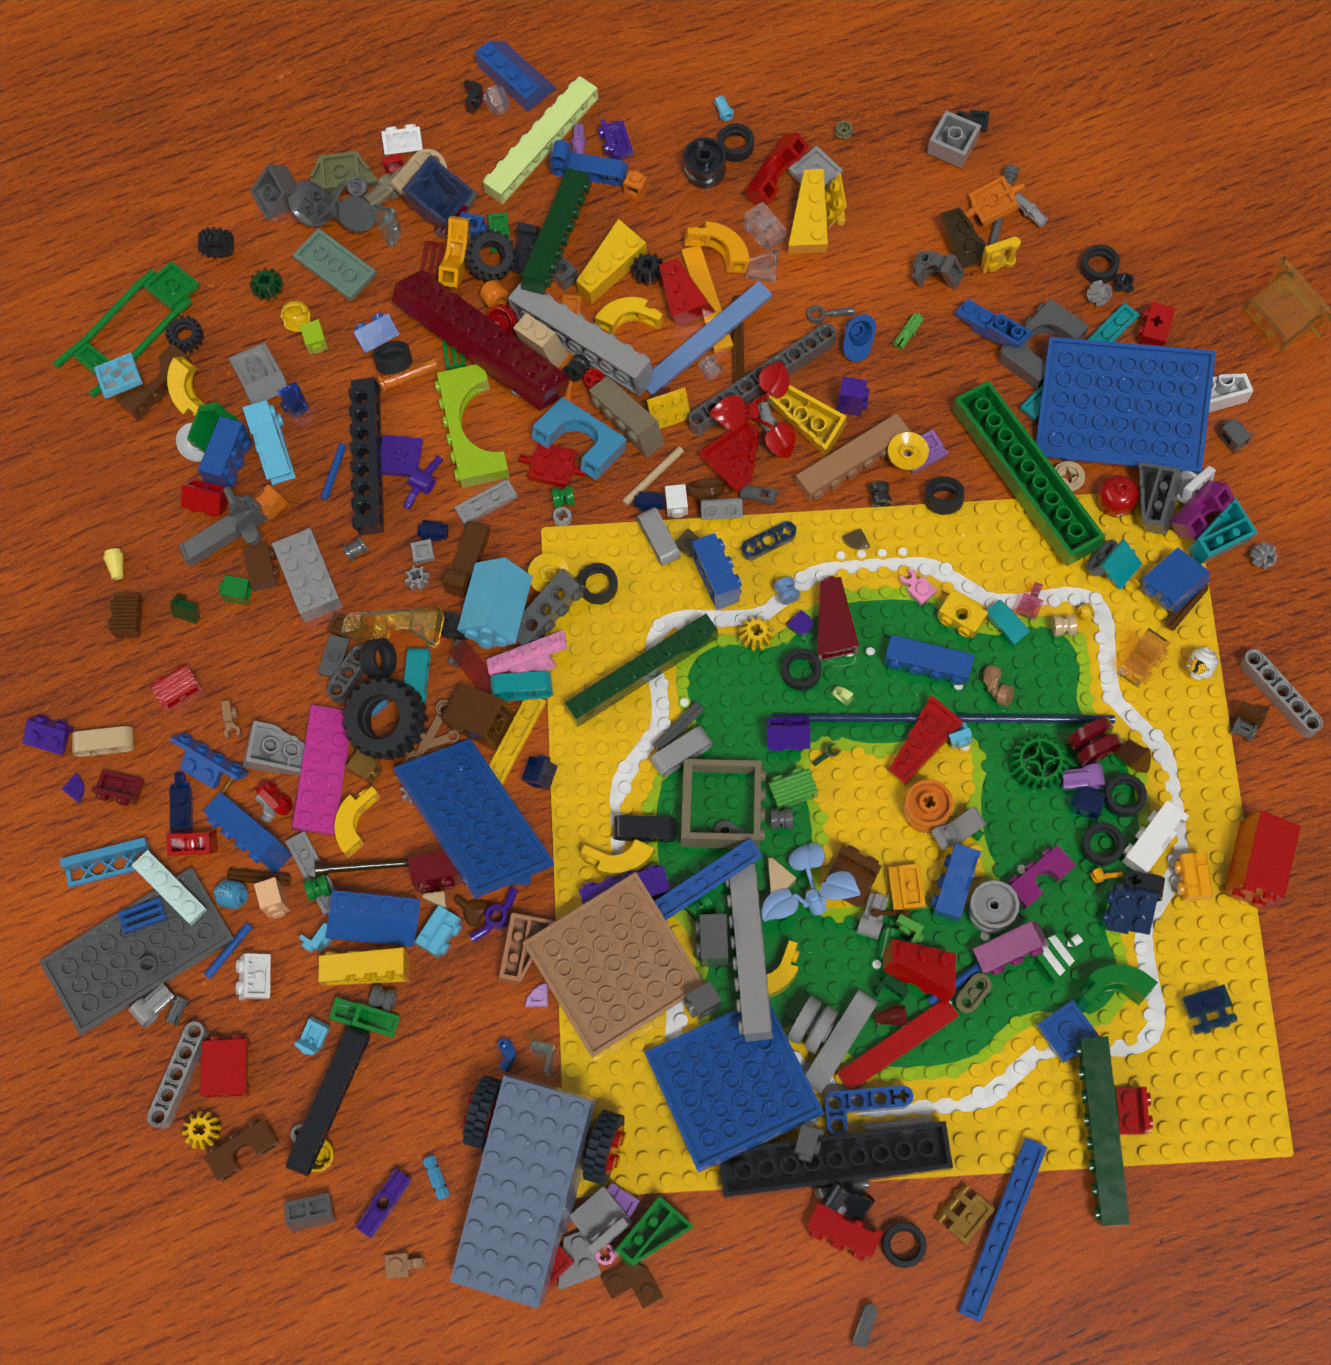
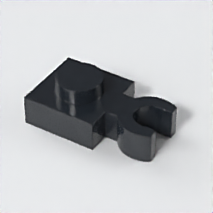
M970 110L969 114H966L964 111H956V115L981 125L980 132H987L989 111Z

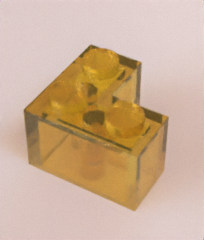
M1148 628L1117 674L1137 688H1139L1142 682L1147 684L1153 676L1151 670L1154 666L1159 668L1170 652L1167 650L1170 642Z

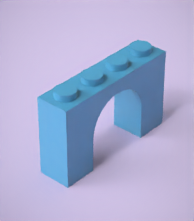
M563 397L533 425L532 439L547 449L564 433L576 431L588 435L595 445L582 457L580 470L596 481L625 452L627 438Z

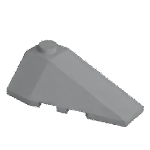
M253 721L242 767L299 776L304 743L298 740L299 738L282 731L276 725Z

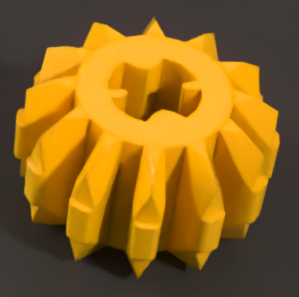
M751 615L750 622L743 621L744 627L739 628V633H741L739 639L740 641H745V648L752 645V651H755L756 647H759L762 651L764 650V645H771L770 640L774 639V634L772 633L774 626L769 625L768 619L762 621V616L759 615L758 620H755ZM755 631H759L758 636L754 635Z
M198 1111L197 1118L192 1114L189 1115L191 1123H183L185 1127H188V1130L182 1131V1135L188 1136L185 1143H192L193 1149H197L200 1146L202 1150H206L207 1143L212 1147L215 1145L212 1140L213 1138L220 1139V1135L216 1134V1131L221 1130L222 1127L215 1125L219 1119L217 1117L212 1118V1113L210 1112L204 1115L202 1111ZM201 1126H203V1127L206 1128V1129H203V1130L205 1131V1133H204L203 1135H201V1134L198 1133V1132H201V1131L199 1130V1128H200Z

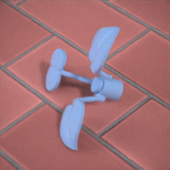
M817 843L805 844L792 852L789 857V863L794 870L806 869L811 890L806 893L805 900L798 894L791 895L788 889H779L772 892L763 903L762 919L765 922L770 919L787 917L797 910L798 901L803 904L804 908L808 907L811 914L820 915L827 909L825 899L851 898L859 896L860 891L852 874L846 871H839L829 875L826 882L821 883L820 890H816L810 868L821 866L825 859V853L823 848Z

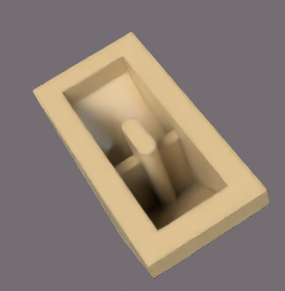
M768 858L770 894L779 889L790 890L796 883V877L776 860Z

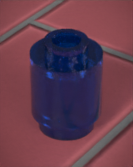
M639 491V495H635V508H639V512H645L654 507L657 510H663L664 494H660L658 491Z
M423 520L422 524L418 525V536H421V540L431 539V541L442 542V540H447L449 526L444 524L443 521Z

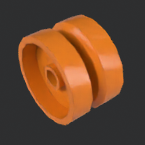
M922 780L912 785L906 794L903 805V814L906 822L918 832L932 833L933 829L945 825L949 820L953 808L952 794L945 785L935 780Z

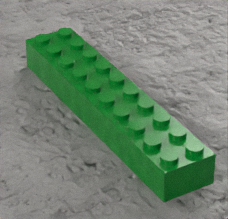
M987 381L955 398L954 414L1064 564L1069 566L1100 549L1106 536L991 382Z

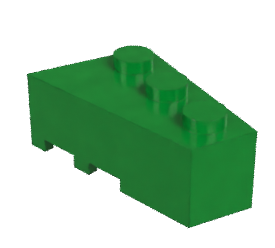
M659 1196L612 1253L630 1268L691 1230L694 1226Z

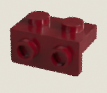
M102 769L97 786H92L91 791L99 800L108 801L113 799L116 800V803L123 806H129V803L137 805L144 780Z

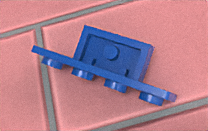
M180 733L171 736V742L186 750L179 769L212 789L218 787L223 773L234 780H240L248 776L249 772L243 769L240 764L229 761L223 754L216 753L209 749L208 745L194 740L191 735Z

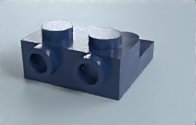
M1113 883V888L1108 890L1106 903H1109L1108 910H1104L1102 916V923L1105 924L1106 930L1128 934L1131 931L1150 935L1159 896L1158 891Z

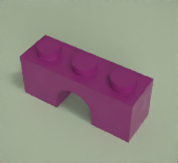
M1208 480L1171 519L1170 523L1178 537L1196 541L1209 527L1204 516L1215 511L1223 512L1235 497L1227 483Z
M1056 846L1053 850L1050 847L1040 855L1042 859L1039 862L1032 861L1025 867L1024 870L1026 872L1021 877L1017 874L1008 882L1017 893L1020 902L1019 906L1023 911L1043 894L1036 884V877L1047 875L1057 884L1076 866L1059 846Z

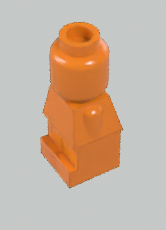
M267 485L263 489L264 492L256 497V500L261 503L263 514L270 520L276 517L288 503L270 485Z

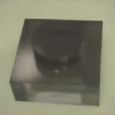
M687 529L675 541V544L682 553L690 558L692 556V541L700 538Z

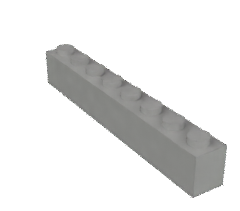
M751 864L726 881L727 888H731V895H727L728 907L733 910V915L729 916L730 928L734 929L735 936H731L732 949H736L737 957H733L734 970H738L739 977L735 978L736 992L740 991V999H737L738 1013H742V1021H738L740 1035L744 1034L746 1042L773 1039L758 878L755 864Z

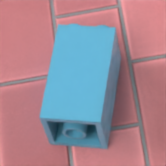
M505 557L475 563L457 630L463 633L466 638L477 642L484 649L515 644L532 576Z

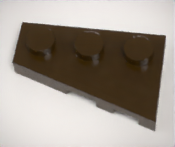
M959 207L942 212L940 217L952 253L957 257L962 268L966 269L981 264L986 243L973 229V224L963 210Z

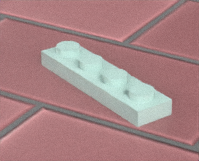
M148 850L132 864L137 872L190 925L207 911Z

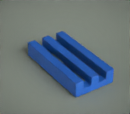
M160 898L118 913L125 935L167 920ZM158 905L157 908H154V909H151V910H149V911L140 913V914H138V915L129 917V918H127V919L125 918V917H127V916L136 914V913H138V912L144 911V910H146V909H149V908H152V907H155V906ZM159 912L161 914L159 916H156L154 918L148 919L146 921L137 923L129 927L127 925L129 923L146 918Z

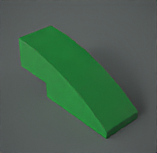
M335 997L327 1020L394 1038L400 1016Z

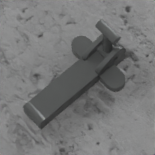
M230 486L225 487L223 491L229 502L230 514L179 545L185 563L192 567L240 536L249 545H257L262 538L258 525L268 520L267 516L262 512L261 503L252 496H236Z

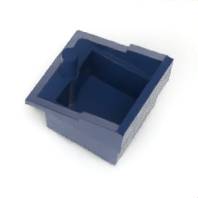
M429 155L402 190L404 192L401 195L427 223H435L440 227L448 225L449 217L457 214L474 191L458 176L453 175L432 155Z

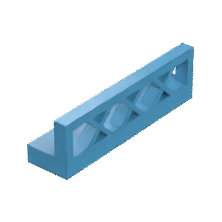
M140 838L61 858L60 865L66 871L68 887L73 888L136 872L137 870L130 866L134 863L137 855L145 853L147 850L152 854L150 842L145 838ZM123 858L128 861L123 869L117 870L112 867L117 859ZM102 863L107 866L100 875L92 873L97 864ZM82 869L85 871L80 880L73 881V870Z

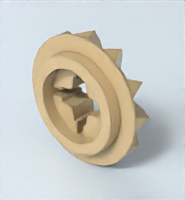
M1064 461L1056 465V471L1071 491L1079 490L1085 481L1083 468L1072 461ZM1066 471L1069 473V476H1073L1070 483L1066 478H1063L1066 475Z

